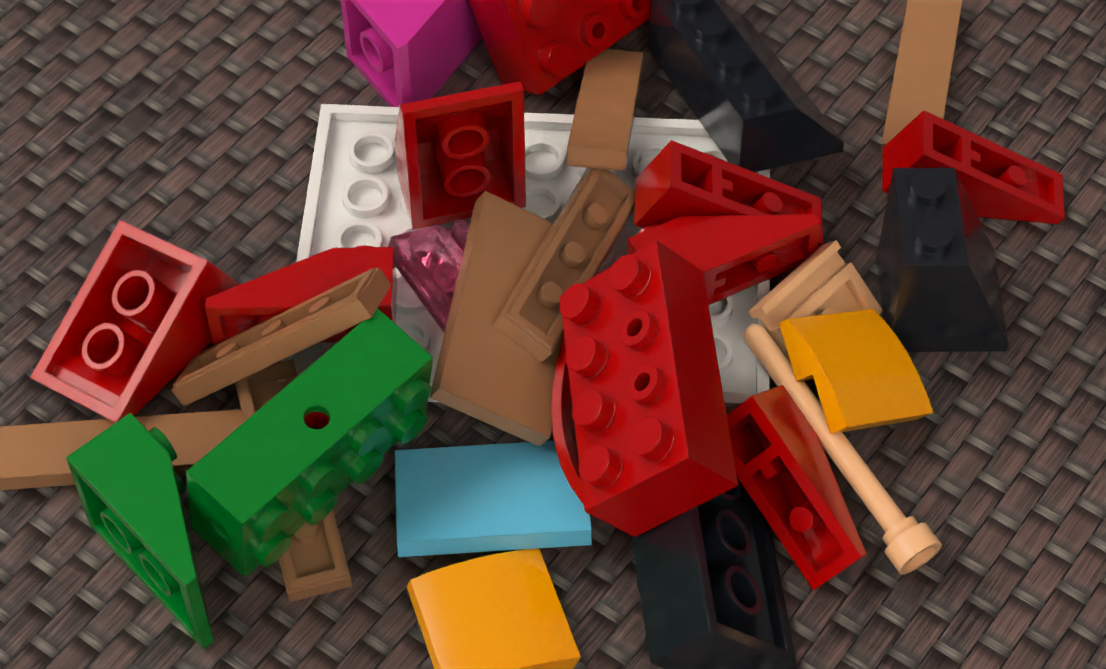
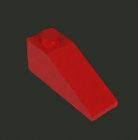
M925 110L883 147L882 192L889 194L893 168H955L978 217L1059 224L1065 219L1063 174Z
M673 140L661 150L635 179L634 226L642 229L650 225L663 224L680 216L815 214L821 221L817 249L823 245L820 197Z
M815 214L680 216L660 225L647 226L636 235L627 238V255L637 252L655 240L659 241L703 270L708 304L711 305L798 267L817 250L821 221Z
M361 245L354 248H331L206 298L205 311L213 344H219L372 268H380L392 284L378 309L396 324L397 277L394 247ZM359 324L319 343H338Z
M784 385L752 395L728 413L727 420L736 475L812 589L819 588L867 555L820 439Z

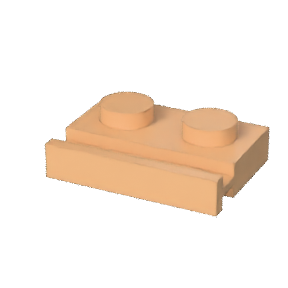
M837 240L820 246L748 311L752 319L759 318L789 361L779 325L780 322L791 318L874 309L878 314L883 311L851 262L846 264L838 253L841 246Z

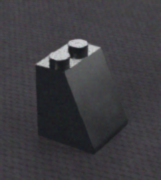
M893 168L876 256L883 319L897 335L907 352L1007 351L1008 338L994 249L955 168Z

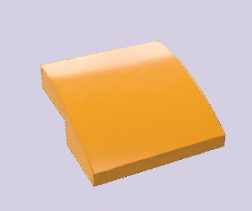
M874 309L791 318L779 323L795 380L798 382L814 379L830 434L918 420L933 413L927 392L908 352L890 326Z
M539 548L497 553L459 562L410 579L407 585V590L434 669H573L581 658Z

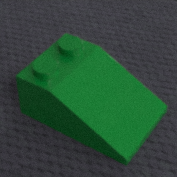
M129 413L68 455L66 459L89 525L192 638L205 649L214 640L188 520L181 495L186 492V488L172 465V461L177 459V454L170 441L158 428L153 427L148 431Z

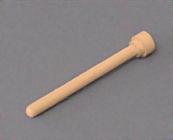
M758 324L747 327L744 332V341L775 384L777 386L784 385L818 435L823 449L885 531L882 539L887 547L884 553L897 571L904 575L928 562L941 549L942 543L927 523H918L913 516L906 518L843 432L830 434L820 401L805 381L796 382L790 361L767 330Z

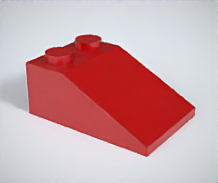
M521 81L400 104L394 139L397 173L412 230L472 218L475 201L484 191L520 208L526 207L524 89Z
M119 220L30 378L115 423L129 413L135 416L212 341L205 311L206 298L238 286L240 283L208 260Z

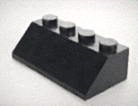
M651 0L649 51L729 163L758 172L843 152L844 142L747 18L723 0Z
M738 477V486L637 537L631 536L637 569V587L641 597L646 631L645 643L651 664L664 669H792L797 666L771 526Z

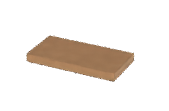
M484 191L475 201L429 398L540 447L551 436L552 387L556 362L564 333L553 353L541 363L492 325L553 223Z

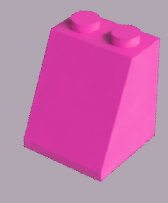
M340 0L347 57L389 107H399L400 104L431 99L483 38L468 0Z

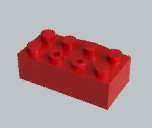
M468 0L501 85L521 81L524 91L537 95H542L586 64L587 61L592 60L650 19L651 0Z
M655 240L631 255L621 256L611 267L584 283H577L569 287L560 296V312L562 314L564 337L556 362L552 387V431L561 468L570 487L584 504L585 512L633 537H637L738 486L703 270Z

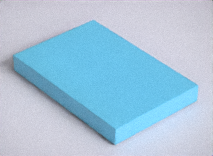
M554 440L546 441L540 447L530 442L395 450L398 557L592 545L590 514L585 512L584 504L572 490L565 477L556 452Z

